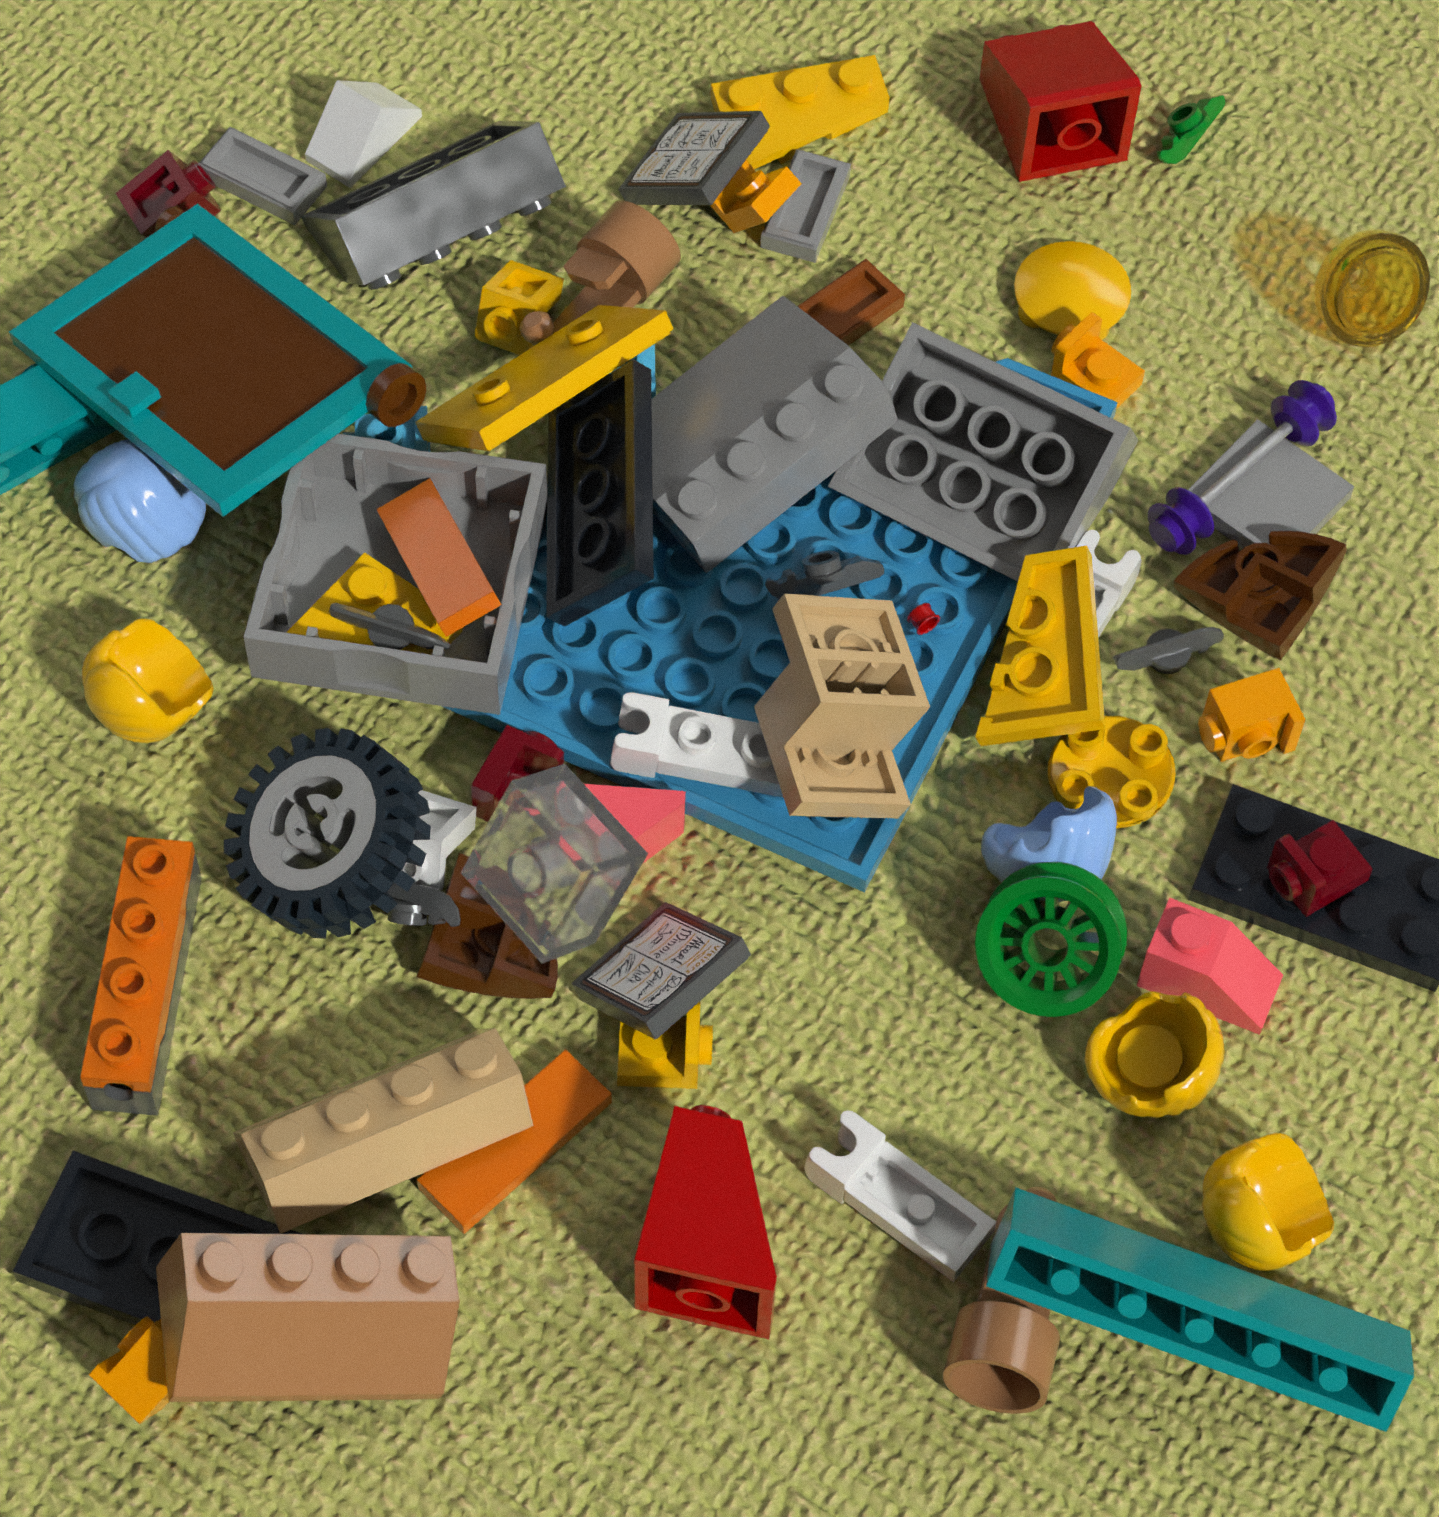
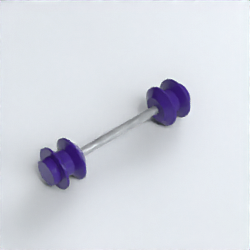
M1305 380L1293 382L1288 389V396H1278L1271 403V415L1277 427L1273 433L1201 496L1187 489L1174 487L1166 494V504L1155 503L1149 508V532L1155 543L1168 552H1176L1182 555H1188L1193 552L1196 547V538L1206 539L1214 532V521L1208 507L1213 500L1284 438L1300 446L1308 447L1317 442L1319 431H1328L1335 426L1337 415L1335 402L1331 394L1323 386Z

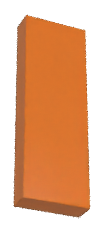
M430 478L376 509L446 637L502 605Z
M566 1049L524 1085L534 1126L429 1170L417 1179L418 1189L463 1234L469 1231L612 1103V1093Z

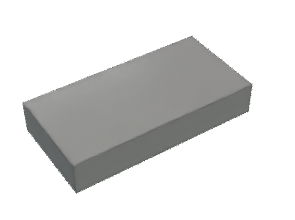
M232 127L227 129L199 162L217 187L293 225H296L301 216L306 213L327 187L325 173Z
M796 149L789 169L802 184L766 222L761 234L760 248L816 263L850 178L851 164Z

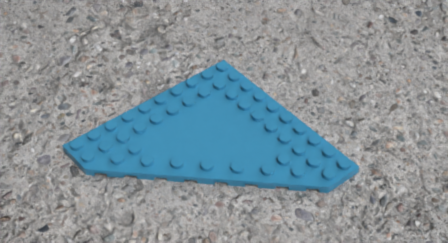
M1009 358L995 361L1112 419L1115 416L1118 403L1116 401ZM832 473L707 574L653 514L654 579L564 627L547 618L546 512L501 714L497 715L451 707L444 708L501 733L506 725L525 733L527 731L542 733L564 751V761L623 787L686 791L685 814L865 893L909 807L898 819L789 816L783 797L655 773V777L650 778L616 771L610 766L615 736L620 733L638 735L637 733L623 730L618 725L623 695L634 692L669 699V706L759 723L754 709L755 704L790 663L772 610L779 599L772 596L765 587L766 579L778 580L781 578L783 571L787 569L792 570L795 575L801 573L804 569L802 560L808 555L821 551L838 552L840 561L856 556L877 560L884 567V574L881 577L820 596L893 601L930 705L928 711L892 750L911 804L1007 622L1018 582L829 488L828 485L834 475ZM929 603L934 613L940 616V621L930 632L918 635L912 623L907 621V617L920 604Z

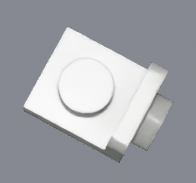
M421 790L418 793L428 800L430 813L419 818L431 826L430 840H413V844L427 854L422 867L406 862L402 871L414 878L415 884L442 890L444 887L446 857L475 829L476 807Z

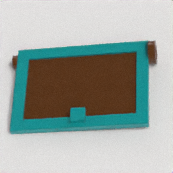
M199 204L194 205L186 212L176 206L164 210L157 219L155 233L9 331L13 345L222 517L367 412L385 426L396 427L404 424L417 413L426 395L425 379L412 368L410 363Z

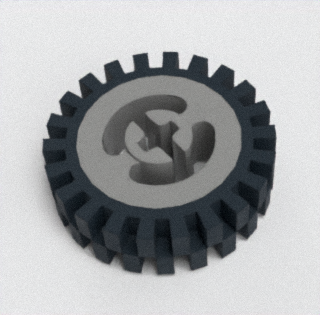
M329 728L315 729V742L303 733L290 738L294 751L293 756L279 745L271 750L268 756L275 765V768L270 773L258 764L249 772L248 775L260 785L254 794L239 787L233 800L245 807L246 811L244 815L228 813L225 827L240 837L225 839L224 853L235 860L226 865L229 876L239 883L236 890L242 898L252 903L251 906L299 935L305 932L312 938L326 939L328 930L339 938L351 934L350 920L363 929L376 923L370 909L372 904L389 913L398 904L387 892L394 883L405 891H409L415 879L402 870L406 862L421 867L424 863L427 853L413 844V840H430L431 826L419 818L429 814L430 810L428 800L418 793L423 790L418 778L408 772L410 769L375 741L365 735L360 737L354 731L340 728L338 735ZM318 813L325 819L321 822L314 815ZM334 845L341 851L337 854L328 847Z

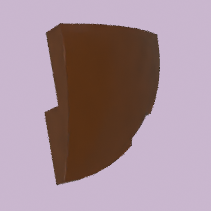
M1271 531L1268 535L1269 544L1253 543L1239 551L1238 542L1233 539L1195 559L1173 581L1174 588L1198 609L1244 641L1281 661L1319 605L1347 552L1346 544L1318 534L1299 531Z
M459 853L445 893L452 898L459 909L460 925L452 927L447 921L445 924L433 925L416 977L442 986L482 995L525 999L552 998L558 978V962L556 949L548 927L541 924L536 934L532 928V921L528 913L522 908L526 896L514 884L492 868Z

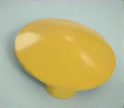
M1062 241L1042 246L1028 255L1017 270L1014 293L1019 305L1018 316L1029 327L1042 328L1050 333L1059 335L1069 324L1077 326L1091 312H1094L1102 318L1099 338L1103 340L1107 337L1109 329L1120 321L1128 309L1131 299L1129 277L1116 258L1094 245L1076 241Z
M1104 716L1105 729L1066 734L1057 740L1048 761V780L1055 799L1069 809H1077L1083 804L1084 790L1088 786H1093L1106 792L1111 797L1117 814L1116 829L1126 828L1148 820L1166 804L1175 783V763L1168 747V738L1165 732L1158 726L1143 724L1137 720L1122 716Z

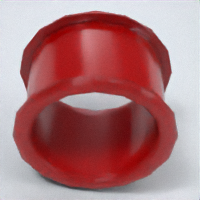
M923 603L909 613L907 621L912 623L918 635H923L936 627L940 621V616L934 613L929 603Z

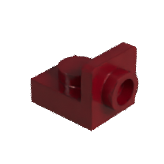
M169 150L115 193L140 234L145 238L156 232L157 219L167 208L176 206L186 212L194 205L199 204L213 216H216L221 211L210 193L216 188V185L204 168L195 160L187 165Z
M506 725L471 784L472 806L476 807V817L496 825L506 806L515 808L526 791L529 778L556 789V782H562L564 779V751L542 733L536 731H527L525 733Z
M1334 820L1297 841L1290 834L1277 839L1267 865L1269 877L1275 890L1283 899L1293 901L1305 917L1367 882L1373 870Z

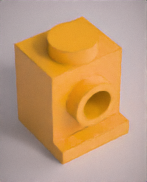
M1276 668L1210 689L1203 714L1198 720V727L1206 749L1210 753L1216 752L1220 761L1223 762L1239 756H1243L1246 759L1259 757L1273 749L1276 744H1279L1283 754L1295 751L1306 719L1280 668Z
M148 1316L137 1323L117 1346L120 1350L118 1353L99 1363L89 1374L139 1424L162 1410L169 1403L161 1319L153 1322Z

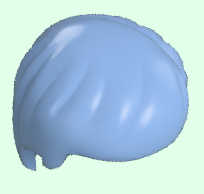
M129 439L115 442L95 453L80 468L74 481V499L78 504V513L85 528L103 546L119 548L137 562L153 563L174 555L182 547L187 546L194 540L205 517L206 503Z
M1088 786L1084 790L1083 804L1077 809L1066 808L1061 802L1055 801L1048 804L1026 826L1018 827L1004 823L991 825L984 832L981 840V853L988 870L1002 882L1013 872L1031 864L1064 862L1084 868L1102 880L1111 859L1116 836L1117 814L1114 803L1106 792L1096 787ZM1038 897L1039 901H1045V897ZM1058 898V902L1066 901Z

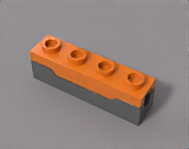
M127 836L80 1076L92 1110L159 1115L202 879L193 842ZM112 1084H125L131 1089L116 1088Z

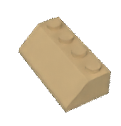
M486 1028L472 1032L233 1132L271 1216L280 1234L534 1125L521 1071L496 1028Z

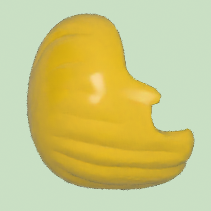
M137 619L122 630L109 632L90 649L83 662L82 683L85 699L90 710L110 732L124 740L136 743L158 742L171 736L190 721L213 694L212 681L190 649L167 628L157 624L152 619Z
M1150 991L1132 1001L1117 1016L1101 1021L1094 1028L1086 1045L1085 1065L1096 1090L1118 1110L1139 1117L1160 1118L1165 1115L1175 1116L1184 1110L1192 1109L1200 1104L1216 1084L1224 1061V1040L1215 1015L1206 1009L1204 1003L1197 997L1191 996L1186 992L1181 996Z
M1273 1133L1238 1145L1219 1156L1205 1174L1202 1210L1209 1231L1222 1251L1245 1267L1262 1271L1285 1267L1310 1255L1311 1249L1328 1239L1334 1230V1220L1329 1211L1327 1199L1319 1185L1317 1175L1311 1164L1306 1160L1301 1148L1289 1135Z

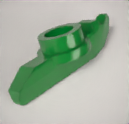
M1224 95L1203 98L1197 104L1187 103L1175 109L1167 118V123L1170 126V135L1164 136L1161 139L1162 149L1156 151L1158 159L1165 164H1177L1186 158L1224 108Z

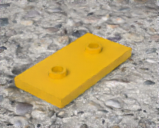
M597 305L415 421L423 441L491 451L671 334L670 331L674 330L666 310Z

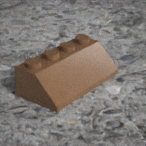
M181 1233L156 1266L168 1402L439 1399L444 1394L460 1303L451 1236Z

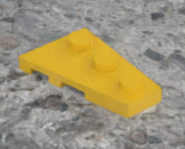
M875 55L711 83V101L715 112L762 111L769 123L770 128L746 159L754 169L776 159L780 164L793 159L796 149L821 137L832 140L888 113L890 97Z
M1087 546L1025 555L1006 623L1009 628L1000 663H995L990 681L992 688L985 717H980L975 735L980 746L1105 729L1092 555Z

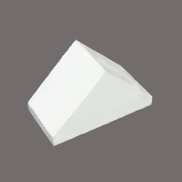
M337 80L306 150V161L351 188L422 117V110L379 83Z

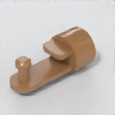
M628 201L614 202L578 242L577 251L563 266L569 278L575 283L584 285L585 288L554 322H552L549 314L546 312L538 311L526 315L519 327L522 336L527 342L535 346L597 305L633 308L635 305L644 303L680 262L681 254L677 242L669 230L644 208Z
M1032 1187L1026 1190L1027 1192L1057 1202L1055 1196L1045 1188ZM1008 1204L1001 1210V1212L998 1215L991 1243L994 1239V1236L997 1232V1229L1000 1225V1222L1003 1218V1215L1006 1211ZM990 1244L977 1302L962 1307L957 1314L943 1371V1381L953 1394L974 1406L1000 1413H1028L1041 1408L1047 1401L1060 1335L1054 1324L1048 1320L1050 1315L1049 1309L986 1287L991 1251Z

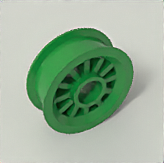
M1064 862L1031 864L1010 874L998 885L991 895L976 930L975 952L977 962L992 990L1011 1006L1026 1013L1044 1017L1075 1014L1096 1003L1114 982L1127 945V923L1123 908L1114 892L1093 873L1079 866ZM1038 897H1045L1044 908L1040 903ZM1058 898L1069 901L1065 908L1058 906ZM1022 904L1025 911L1018 908L1017 906ZM1079 907L1086 914L1077 918L1074 913ZM1005 922L1012 927H1005ZM1094 927H1095V929H1096V931H1097V932H1085V931H1087V930H1089V929H1091V928H1094ZM1045 928L1056 930L1064 936L1068 946L1058 950L1049 949L1039 942L1035 932ZM1007 946H1017L1016 948L1010 951L1007 948ZM1090 951H1099V954L1097 956ZM1026 961L1029 965L1024 970L1018 964ZM1078 967L1084 970L1085 972L1081 974ZM1037 971L1045 972L1044 979L1034 975ZM1058 971L1061 972L1065 980L1057 981Z

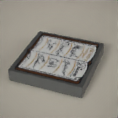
M762 111L677 113L618 190L625 201L636 205H712L767 133L770 125Z
M665 902L574 980L571 985L579 999L584 1003L653 1039H658L751 956V953L742 937Z

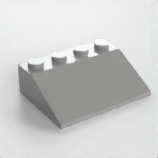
M781 296L652 398L653 514L707 574L898 422L889 388L847 344L785 296Z
M912 322L882 380L889 388L898 422L837 469L828 487L1018 582L1025 555L1074 548L1078 545L1113 491L1138 442V438L1130 427Z

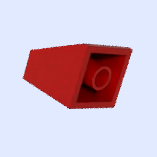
M1093 21L1073 25H1059L1052 29L1020 35H1006L998 39L984 41L979 80L1019 182L1127 161L1142 85L1135 72Z
M697 1105L691 1109L674 1106L634 1259L635 1309L769 1340L773 1323L777 1276L743 1122L732 1119L725 1111L712 1106Z

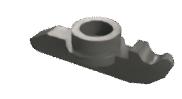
M821 551L808 555L802 560L804 569L801 573L795 575L790 569L784 570L780 579H766L765 587L772 596L778 599L784 594L820 596L879 578L884 574V567L877 560L856 556L840 561L838 552Z
M332 603L329 609L332 617L368 630L369 638L378 647L400 650L411 643L426 649H433L435 645L444 647V650H447L451 645L436 633L416 627L413 617L408 610L399 605L387 604L379 607L373 613L340 603Z
M1215 627L1200 628L1184 634L1172 629H1162L1149 637L1146 646L1117 654L1112 658L1120 670L1135 671L1152 666L1159 673L1174 674L1185 667L1190 660L1192 652L1198 651L1199 654L1206 652L1212 645L1220 643L1224 638V634L1220 628Z
M394 883L387 891L398 903L388 913L387 920L403 925H426L427 915H429L428 924H445L447 921L452 927L460 925L461 919L458 907L449 895L437 888L413 883L407 892Z

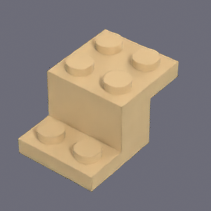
M784 594L772 610L790 663L755 704L754 709L789 816L898 819L911 804L892 750L928 711L930 705L893 601Z

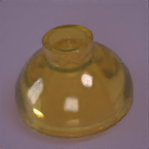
M1380 229L1364 230L1355 233L1336 245L1324 259L1317 274L1314 288L1316 309L1329 331L1345 343L1358 347H1374L1388 343L1409 329L1423 310L1430 288L1429 267L1419 247L1398 233ZM1361 269L1357 279L1350 284V277L1353 272Z

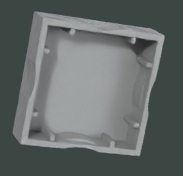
M338 433L289 470L281 499L282 516L279 533L269 556L264 561L243 637L251 677L500 715L547 512L546 464L461 451H419L386 440ZM429 478L438 490L502 604L463 627V632L451 643L449 649L444 651V647L434 645L432 655L319 638L316 627L308 626L306 635L286 633L364 552L418 588L376 509Z

